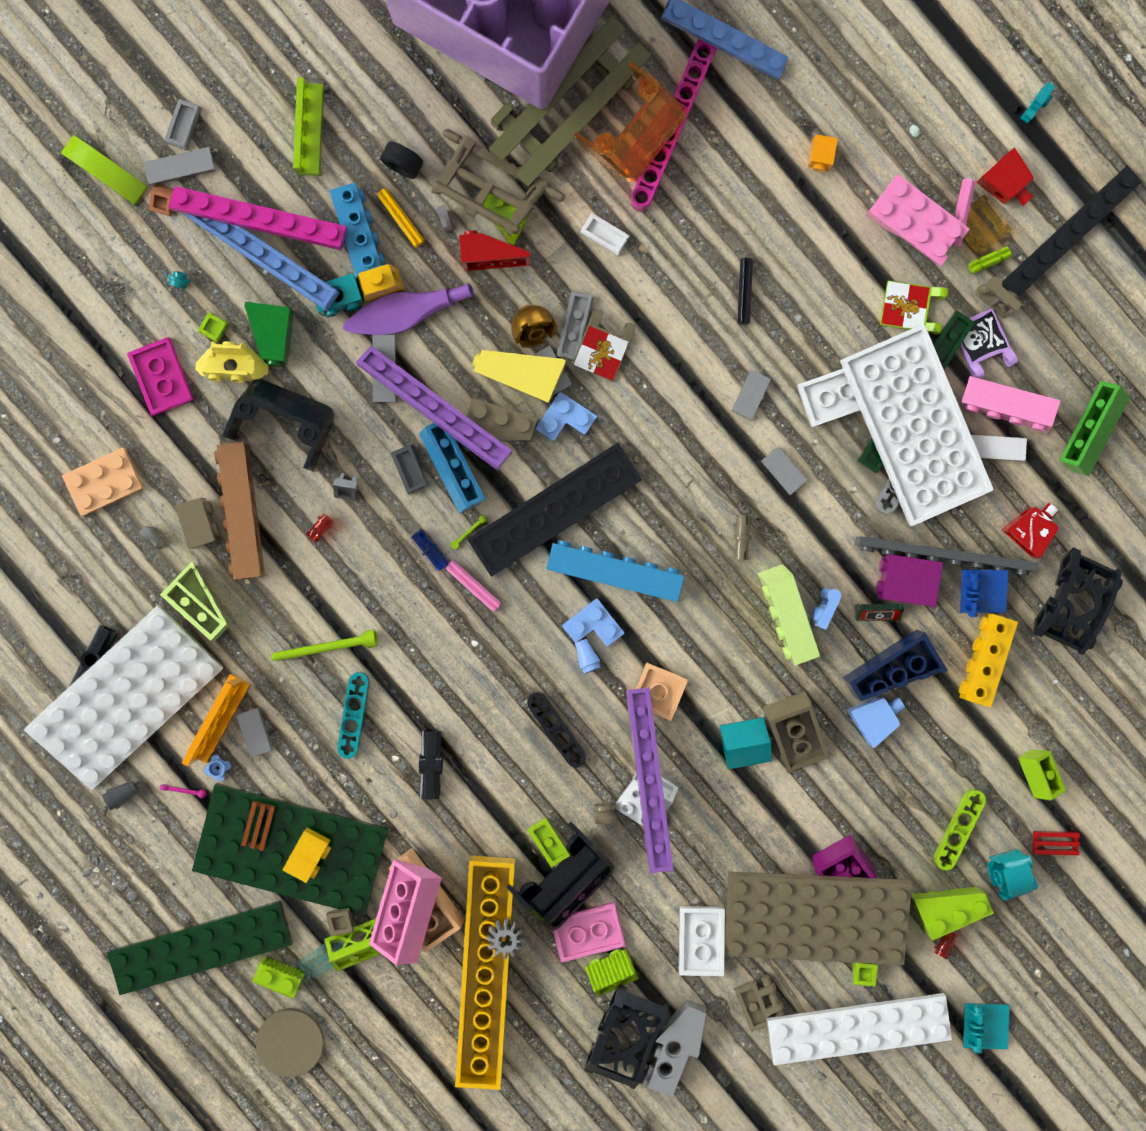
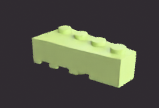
M783 564L758 573L763 586L764 597L770 605L768 607L770 615L777 624L775 628L776 633L785 645L782 650L786 660L790 659L796 666L820 657L793 574Z

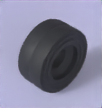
M392 141L387 143L380 156V160L387 167L411 179L417 177L424 163L423 159L415 152Z

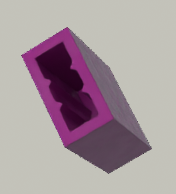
M884 554V558H881L879 564V571L882 572L881 581L878 580L876 584L878 598L936 607L943 562Z

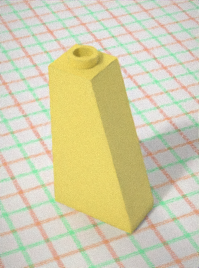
M482 350L481 354H476L472 366L475 367L474 372L550 404L553 391L557 387L567 362L559 358Z

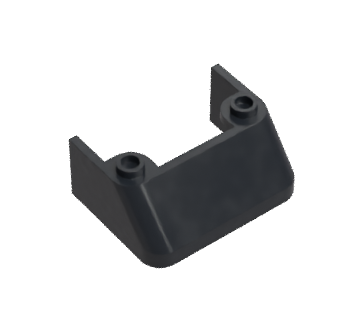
M262 379L251 382L236 401L222 436L235 441L242 421L254 418L259 407L301 423L298 429V438L303 444L311 447L303 468L314 472L335 418L333 409L326 404Z
M572 822L568 825L576 834L572 835L568 840L567 850L570 852L569 857L564 859L539 885L536 882L525 883L519 892L510 884L507 886V889L525 909L551 931L560 928L614 871V865Z

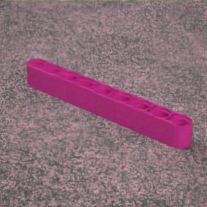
M700 39L696 42L633 190L631 206L636 211L643 212L651 205L717 48ZM705 51L709 56L701 58L698 52ZM695 71L700 77L693 79L689 76V73ZM687 92L691 95V98L685 100L681 98L680 93ZM677 112L681 114L682 119L674 120L671 114ZM670 133L674 139L665 141L662 135ZM659 153L664 156L665 160L657 162L653 156ZM647 174H652L655 176L656 181L649 183L644 177ZM644 195L647 198V202L643 204L638 203L635 197Z

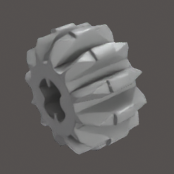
M505 918L504 925H502L497 920L495 922L496 927H489L491 934L487 935L486 940L491 943L488 945L489 950L496 948L495 956L502 952L503 958L507 959L510 952L511 956L515 957L516 950L522 951L523 949L521 943L525 942V936L521 934L524 929L523 927L516 928L517 921H513L509 925V919ZM506 935H509L510 940L507 939L505 942H503L502 937L505 938Z

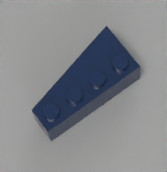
M916 629L842 678L853 696L863 701L889 692L891 689L901 688L916 680L929 678L936 673L946 672L948 669L926 633Z

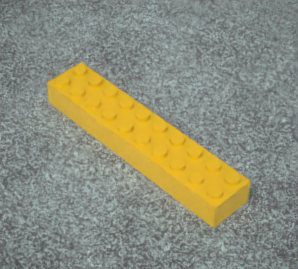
M471 856L469 860L455 1087L501 1090L510 952L507 959L503 958L502 952L495 956L496 948L489 950L488 945L491 942L487 941L486 937L491 934L489 927H496L495 922L497 920L504 925L505 918H508L509 925L512 923L513 894L507 889V886L510 884L514 887L516 858ZM506 935L505 938L502 937L503 942H505L507 939L510 940L509 935Z

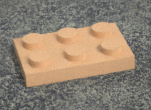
M126 448L118 449L62 475L80 516L83 517L144 489Z

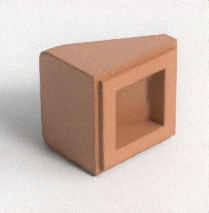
M156 185L151 188L149 210L171 216L173 211L170 210L168 205L174 189L162 185Z

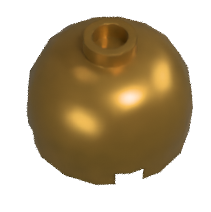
M525 305L520 308L512 319V336L517 345L520 343V346L523 348L538 346L544 343L543 338L548 335L550 338L554 336L557 331V324L552 314L545 307Z

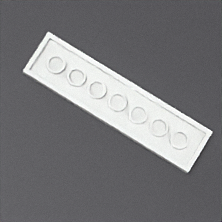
M944 993L766 1018L773 1065L952 1040L947 1000Z

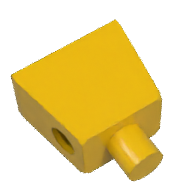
M390 264L358 274V284L364 303L391 293L405 291L399 269Z

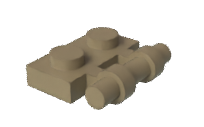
M769 974L761 977L763 986L757 988L754 980L734 988L751 1032L766 1027V1018H769V1015L775 1013L776 1017L785 1016L783 1002L779 1000L776 993V985L771 981ZM768 995L771 1004L765 1006L761 998L762 996Z

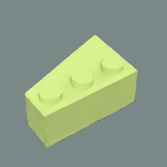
M193 562L160 594L212 642H215L230 626L199 569Z

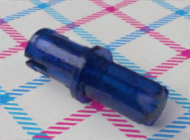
M420 529L418 533L416 532L411 537L423 551L422 555H426L438 571L448 565V561L436 548L437 544L432 543L423 529Z

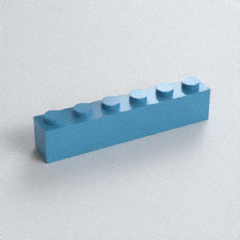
M558 540L557 544H552L547 570L678 602L684 579L683 575H679L680 570L667 567L666 571L657 569V564L645 562L644 566L636 564L637 559L623 556V560L614 559L615 554L602 551L601 555L592 553L593 548L581 545L579 550L570 548L571 543Z

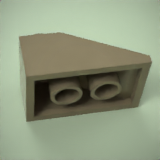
M805 691L763 707L788 773L830 758L813 706Z

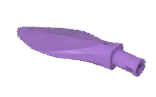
M467 283L451 290L446 288L433 292L391 293L373 300L344 323L343 329L348 332L367 335L401 333L413 328L436 312L456 305L455 302L474 297V291L471 284Z

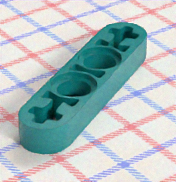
M356 672L348 680L337 746L339 755L345 759L354 757L359 750L370 679L364 672ZM358 676H361V680L365 681V685H361L359 692H364L363 696L351 694V690L356 691L357 684L353 683V680L357 679ZM352 698H358L361 701L362 706L359 710L350 708L349 702ZM349 720L356 721L358 724L357 731L349 732L346 729V722ZM344 735L349 737L356 736V740L351 739L350 747H353L354 750L350 751L349 754L346 753L345 749H342V746L348 743V738H344Z

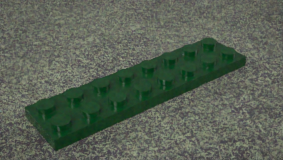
M280 900L109 950L107 954L119 995H123L291 946L293 941Z

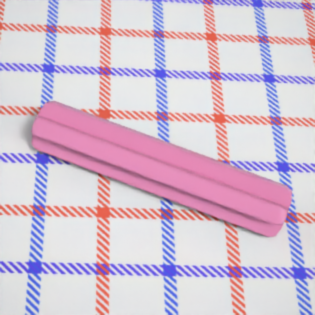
M972 179L962 180L955 211V218L964 225L967 223L976 184ZM957 237L951 246L960 247L963 238Z
M451 561L447 565L446 570L490 610L496 611L500 607L501 602L456 561Z

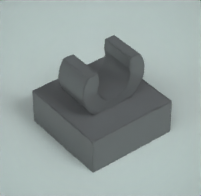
M341 473L339 478H335L333 483L335 498L357 500L358 485L356 475H353L352 480H346L345 473Z

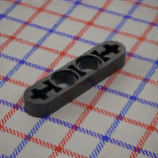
M541 692L532 693L527 700L530 711L565 761L574 768L582 766L586 760L583 748L548 698ZM535 696L538 699H543L541 705L544 709L547 706H549L550 710L545 711L541 716L537 714L541 712L540 708L537 705L534 707L532 706L533 697ZM552 714L556 717L557 722L554 726L549 727L545 725L544 717L546 715ZM561 732L569 735V742L565 745L559 744L556 740L557 735ZM572 743H575L576 746H573L572 749L576 754L579 752L582 754L580 755L581 761H571L572 754L569 750L565 753L563 749H567Z

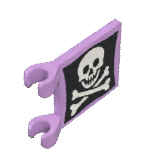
M993 308L969 318L975 324L961 343L960 349L969 366L972 377L979 379L984 377L985 373L979 362L1002 353L1007 367L1013 366L1018 362L1017 356L1011 349Z

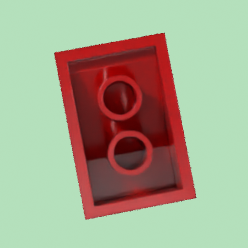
M475 230L465 231L464 235H459L461 263L464 271L531 266L530 252L483 233H478Z

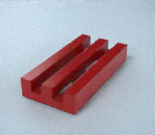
M1033 831L1032 853L1035 855L1079 856L1080 851H1078V847H1080V842L1078 838H1080V833ZM1038 837H1069L1072 838V841H1042L1038 840ZM1038 846H1072V849H1041Z

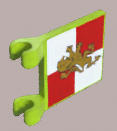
M888 280L880 325L911 330L925 324L929 334L938 335L942 331V324L927 322L930 298L944 300L948 296V289Z

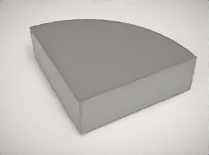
M445 204L438 206L437 212L444 232H452L453 228Z
M145 526L139 531L145 540L149 539L154 544L155 548L161 549L166 544L152 527Z

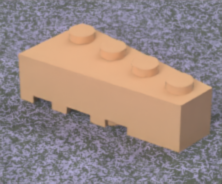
M413 848L396 859L427 868ZM439 886L423 941L422 949L424 954L458 931L465 920L441 886Z

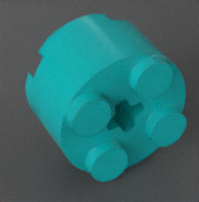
M1013 849L989 857L991 859L990 862H987L989 877L992 885H997L1000 889V892H997L1001 899L1006 901L1032 893L1033 890L1038 889L1037 881L1031 871L1033 863L1029 855H1023L1018 849Z

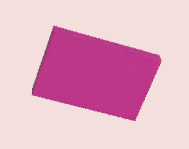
M170 337L127 353L151 416L154 417L195 401Z

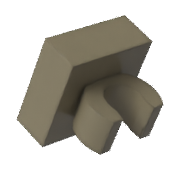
M350 908L327 912L326 917L331 936L354 931Z

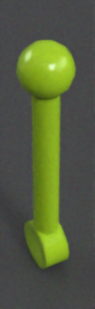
M481 515L479 520L459 539L450 543L451 548H459V544L478 526L487 522V517Z

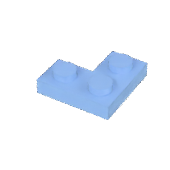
M559 392L535 430L553 442L565 424L586 435L597 416Z
M597 598L562 625L575 643L594 630L608 647L624 634L623 630Z

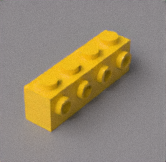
M986 613L985 617L981 618L979 623V629L981 630L979 637L975 638L972 645L974 652L972 659H969L966 664L965 671L967 675L965 681L963 680L959 686V693H961L959 698L992 707L1016 631L1017 621L991 613Z

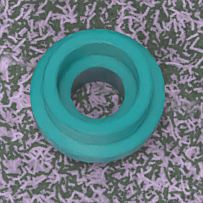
M174 271L173 274H168L167 277L169 278L168 284L186 289L187 284H190L191 281L187 278L186 273Z

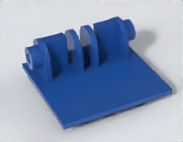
M962 570L960 613H968L969 617H977L978 613H1006L1009 570Z

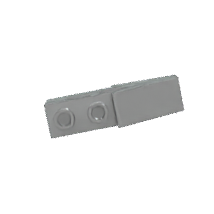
M687 1000L669 1018L667 1026L662 1027L656 1038V1042L660 1044L655 1046L653 1052L654 1061L646 1069L647 1087L673 1097L689 1055L695 1058L699 1056L706 1016L704 1006ZM672 1042L680 1044L676 1049H670L668 1046ZM663 1063L671 1064V1067L667 1070L660 1068Z

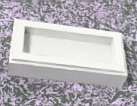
M593 213L590 214L580 231V234L619 256L630 238V235Z

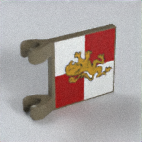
M594 309L572 365L614 382L630 339L635 332L636 325L626 323L622 335L619 336L598 327L603 311Z

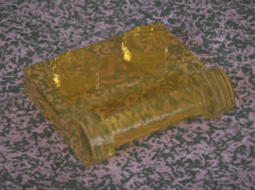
M985 195L971 204L966 223L969 231L964 236V239L978 256L1012 230L1008 224H1004L987 202L988 198ZM980 207L998 230L995 235L976 213L975 210Z

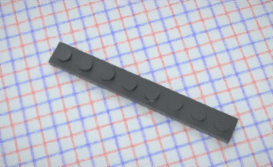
M857 536L855 539V546H861V551L874 552V548L882 549V554L896 555L897 552L905 553V557L917 559L919 555L927 556V560L940 562L941 558L949 559V564L963 565V562H970L971 567L985 569V565L993 566V570L1016 569L1015 574L1029 575V571L1037 572L1038 570L1037 562Z

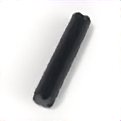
M742 258L740 260L737 322L741 325L750 323L752 258Z

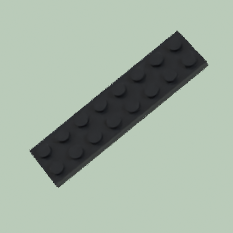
M616 443L467 540L492 577L633 487L642 479L620 444Z

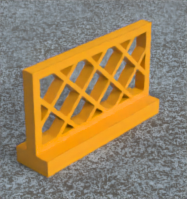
M233 674L228 676L190 745L182 764L189 766L198 760L204 763L209 762L251 684Z

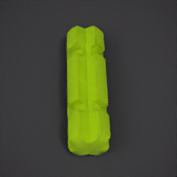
M1006 246L999 249L998 252L994 251L980 257L978 260L976 259L967 264L969 272L975 274L1001 261H1005L1012 256L1010 248Z

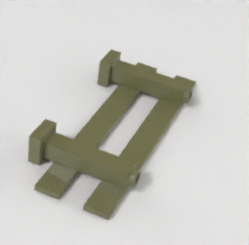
M613 16L594 37L590 34L546 109H539L530 104L515 119L512 116L513 108L505 103L491 118V125L497 131L501 127L505 130L489 147V150L501 162L518 144L531 156L515 173L527 187L544 170L551 172L558 165L559 162L556 160V157L621 88L627 91L634 84L633 75L652 56L639 42L620 62L607 51L626 30ZM596 63L607 76L542 145L530 131Z

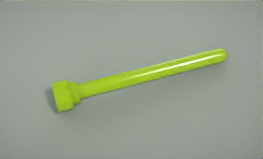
M375 629L366 630L359 637L274 652L271 655V659L279 661L359 645L367 646L368 648L378 647L377 633Z

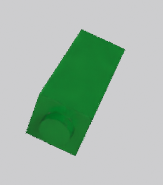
M245 302L244 306L260 358L267 361L269 366L280 367L281 363L288 364L294 310L284 306Z

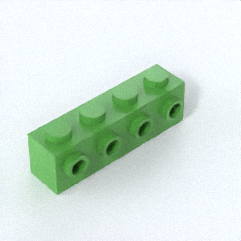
M1100 381L1059 460L1068 470L1090 476L1130 399V396L1121 386Z

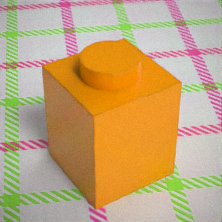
M815 134L811 143L807 167L813 168L815 172L823 173L826 170L829 171L834 164L838 138Z

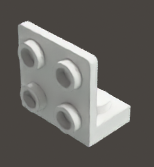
M635 772L631 783L616 801V810L643 826L637 773ZM661 777L665 810L667 811L673 803L678 787Z

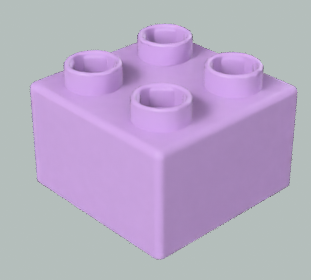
M386 0L392 22L396 26L539 109H546L610 0Z

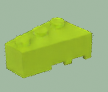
M978 887L949 889L950 891L911 893V902L925 934L933 941L994 914L985 892Z

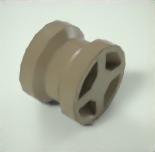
M604 802L595 804L594 811L597 812L595 823L602 825L617 822V816L614 814L616 803Z

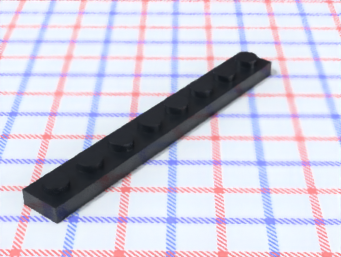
M1128 165L1124 167L1002 281V287L1007 291L1014 292L1018 297L1023 294L1142 183L1140 178Z

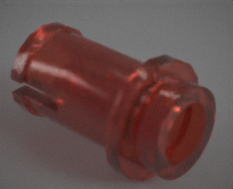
M324 513L322 516L317 517V522L306 533L316 543L328 528L333 527L334 521Z
M951 932L942 936L938 946L934 947L936 948L934 953L947 959L948 955L951 956L950 951L959 935Z

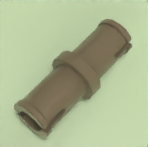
M736 515V535L733 537L736 540L734 560H748L749 540H751V535H749L751 515Z

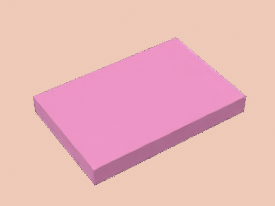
M615 902L576 911L560 928L553 931L561 963L626 947Z

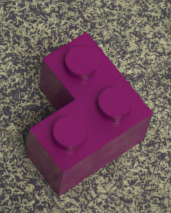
M851 834L812 855L814 869L818 876L877 878L874 865Z

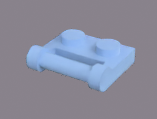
M824 588L821 590L820 598L822 600L819 606H815L811 612V625L827 629L841 599V593L837 589Z

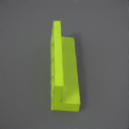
M297 77L293 169L298 175L320 176L324 85L307 83L304 77Z
M376 919L354 927V931L351 933L334 935L324 939L330 963L336 972L381 954L369 945ZM360 932L365 933L366 936L363 941L358 943L353 941L356 934ZM338 941L345 942L342 949L333 952L331 944Z

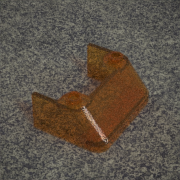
M630 61L628 67L639 82L637 87L638 95L645 101L640 110L618 138L610 133H603L591 143L577 132L573 136L582 148L625 180L634 181L641 176L683 122L685 110L681 103L657 79Z

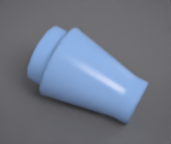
M587 639L575 643L580 670H583L584 674L601 668L599 664L601 661Z

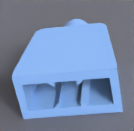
M877 696L850 707L847 711L868 745L875 748L900 726V722L895 714L905 709V706L899 697L887 703L884 697Z

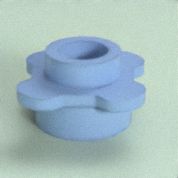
M213 755L211 762L204 769L205 774L216 778L217 781H222L225 779L226 771L231 768V763L223 761L219 755Z

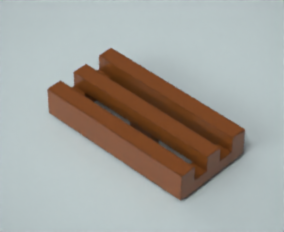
M253 801L241 846H249L252 849L257 848L260 851L265 850L276 806ZM257 807H260L252 841H249ZM265 809H268L269 813L261 843H257Z

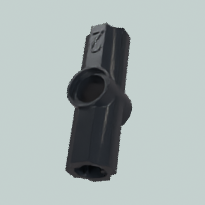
M103 625L98 626L87 650L80 657V664L69 686L93 665L90 661L92 654L96 655L97 660H99L111 649L118 635L115 630Z
M422 730V749L419 756V774H421L420 798L439 799L441 788L440 775H442L443 755H441L442 731Z

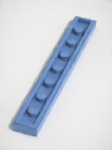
M183 213L187 218L325 311L329 310L340 294L336 289L245 228Z

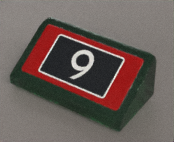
M900 603L856 604L855 620L898 621L901 619L905 605Z

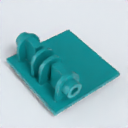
M964 1003L963 1048H971L975 1053H982V1049L1008 1050L1010 1005Z

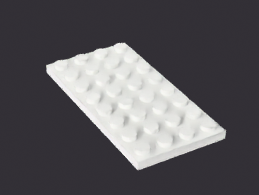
M925 324L840 360L909 526H914L994 490Z
M157 605L27 725L24 731L89 789L93 790L223 669V666L162 607Z

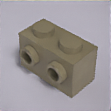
M200 497L175 505L188 549H196L220 541L219 535H221L217 522L214 523L211 514H214V510L210 501Z

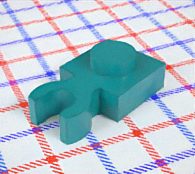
M1047 82L1037 93L1020 119L1028 123L1041 106L1045 108L1053 98L1051 92L1055 86Z

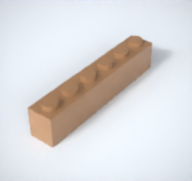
M237 442L217 445L214 457L216 464H219L220 473L217 474L218 485L222 486L223 495L220 496V504L222 509H225L226 518H223V527L228 532L226 550L231 555L229 573L233 576L234 580L265 576L249 444Z

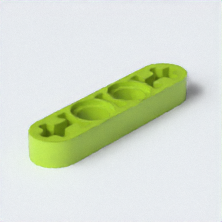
M969 789L963 795L934 854V862L942 870H950L956 865L985 806L986 797L977 789ZM977 795L979 802H974L972 804L970 797H975ZM965 806L969 808L971 807V809L975 810L974 813L967 809H964ZM965 813L969 814L970 822L967 825H961L959 817ZM955 833L959 834L960 842L957 845H951L949 843L950 836ZM945 846H948L950 849L955 850V852L952 853L951 851H949L948 853V850L945 849ZM947 855L950 861L948 863L944 862L942 865L940 857Z

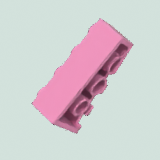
M971 376L969 377L961 402V406L965 407L964 410L968 412L978 413L979 411L987 414L990 418L1007 420L1012 424L1025 426L1047 434L1053 426L1060 400Z

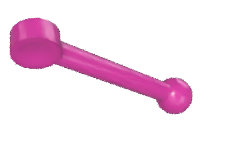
M165 784L160 785V790L193 794L198 795L200 798H205L207 795L203 789L196 791Z

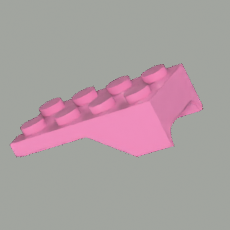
M899 174L893 178L866 214L882 228L907 241L939 267L948 258L945 253L957 237L962 239L969 231L966 225Z

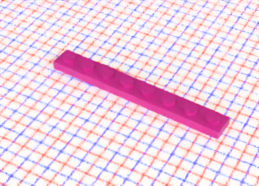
M177 186L174 187L168 205L172 211L341 251L348 231L344 225Z

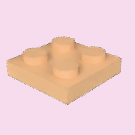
M646 662L636 689L649 687L653 714L672 721L688 679Z

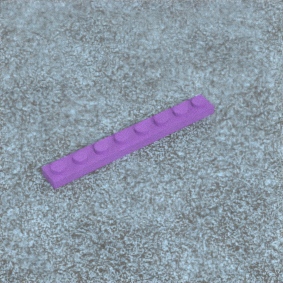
M370 346L356 361L357 366L497 471L511 456V449L374 347Z
M648 687L626 690L649 873L673 871L650 689Z

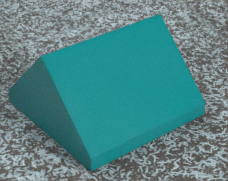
M763 717L719 725L727 769L772 761L771 741Z

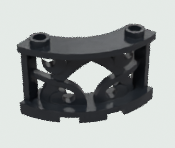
M1073 547L1061 560L1059 574L1055 583L1058 589L1054 598L1049 596L1044 607L1036 616L1034 634L1040 637L1043 635L1077 650L1081 655L1088 649H1092L1096 643V637L1110 614L1117 592L1123 584L1121 570L1118 568L1113 570L1081 555V550ZM1094 574L1107 579L1105 581L1104 587L1101 585V580L1103 578H1096L1094 581L1092 580ZM1075 579L1078 583L1082 582L1078 588L1073 586ZM1088 587L1093 598L1094 609L1074 618V606L1067 597L1069 593H1081ZM1065 606L1068 613L1060 614L1062 607ZM1050 626H1063L1060 632ZM1070 626H1073L1072 633L1074 635H1077L1080 629L1084 630L1079 640L1067 635Z
M619 985L609 1001V1009L602 1016L598 1026V1030L601 1033L596 1037V1042H593L584 1071L591 1074H599L635 1089L644 1082L646 1076L644 1068L652 1046L662 1027H666L670 1018V1013H668L669 1004L659 1005L628 993L627 987ZM623 1015L626 1019L621 1021L617 1016ZM650 1015L655 1017L653 1020L647 1019ZM634 1020L641 1039L633 1045L620 1050L619 1038L611 1028L625 1027ZM646 1027H651L649 1032L647 1033ZM608 1041H613L615 1043V1052H612L613 1046H606V1043ZM641 1051L638 1058L635 1054ZM623 1060V1067L626 1072L628 1064L631 1063L635 1066L632 1077L618 1073L619 1061ZM614 1063V1071L599 1064Z

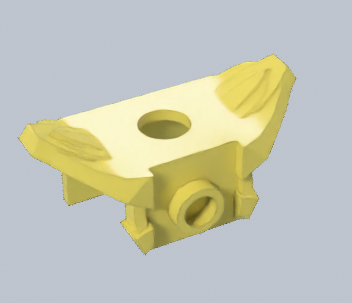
M212 341L211 347L196 362L195 370L209 381L221 382L222 380H231L234 383H244L245 381L252 382V380L268 375L269 366L255 351L247 348V345L244 343L237 345L234 342L225 341L223 344H217ZM228 360H235L237 362V368L234 371L225 370L224 366Z

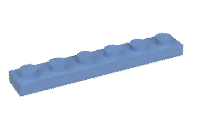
M682 0L667 1L661 20L776 80L781 78L788 56Z

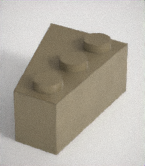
M472 398L467 414L470 420L500 442H532L538 423V418Z

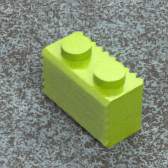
M1031 749L1018 757L1034 799L1040 798L1050 801L1066 792L1065 784L1061 780L1062 776L1059 775L1060 772H1058L1056 767L1057 764L1054 763L1055 760L1053 755H1051V751Z
M622 949L614 950L610 953V957L604 959L596 958L589 962V966L585 967L597 997L615 990L619 985L624 986L639 979L626 949L623 951Z
M267 955L259 963L252 982L294 999L306 972L301 971V969L298 970L297 967H289V964L285 965L284 962L281 963V961L276 959L273 960L272 957L269 958Z

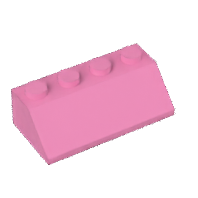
M393 860L369 945L395 965L417 963L442 877L428 868L400 860Z

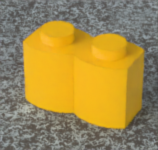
M307 827L286 862L283 871L305 883L308 882L309 878L314 879L321 868L317 866L320 858L325 860L331 850V847L328 846L330 839Z

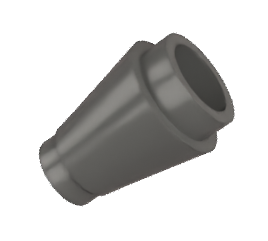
M130 781L107 789L102 797L110 810L114 808L119 809L139 790L136 784Z

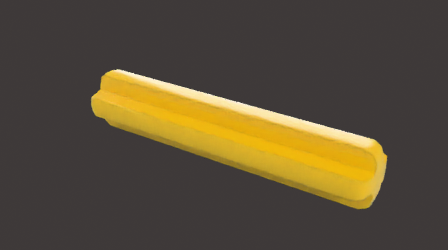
M384 188L377 194L378 198L413 246L417 248L422 245L424 238L389 190Z

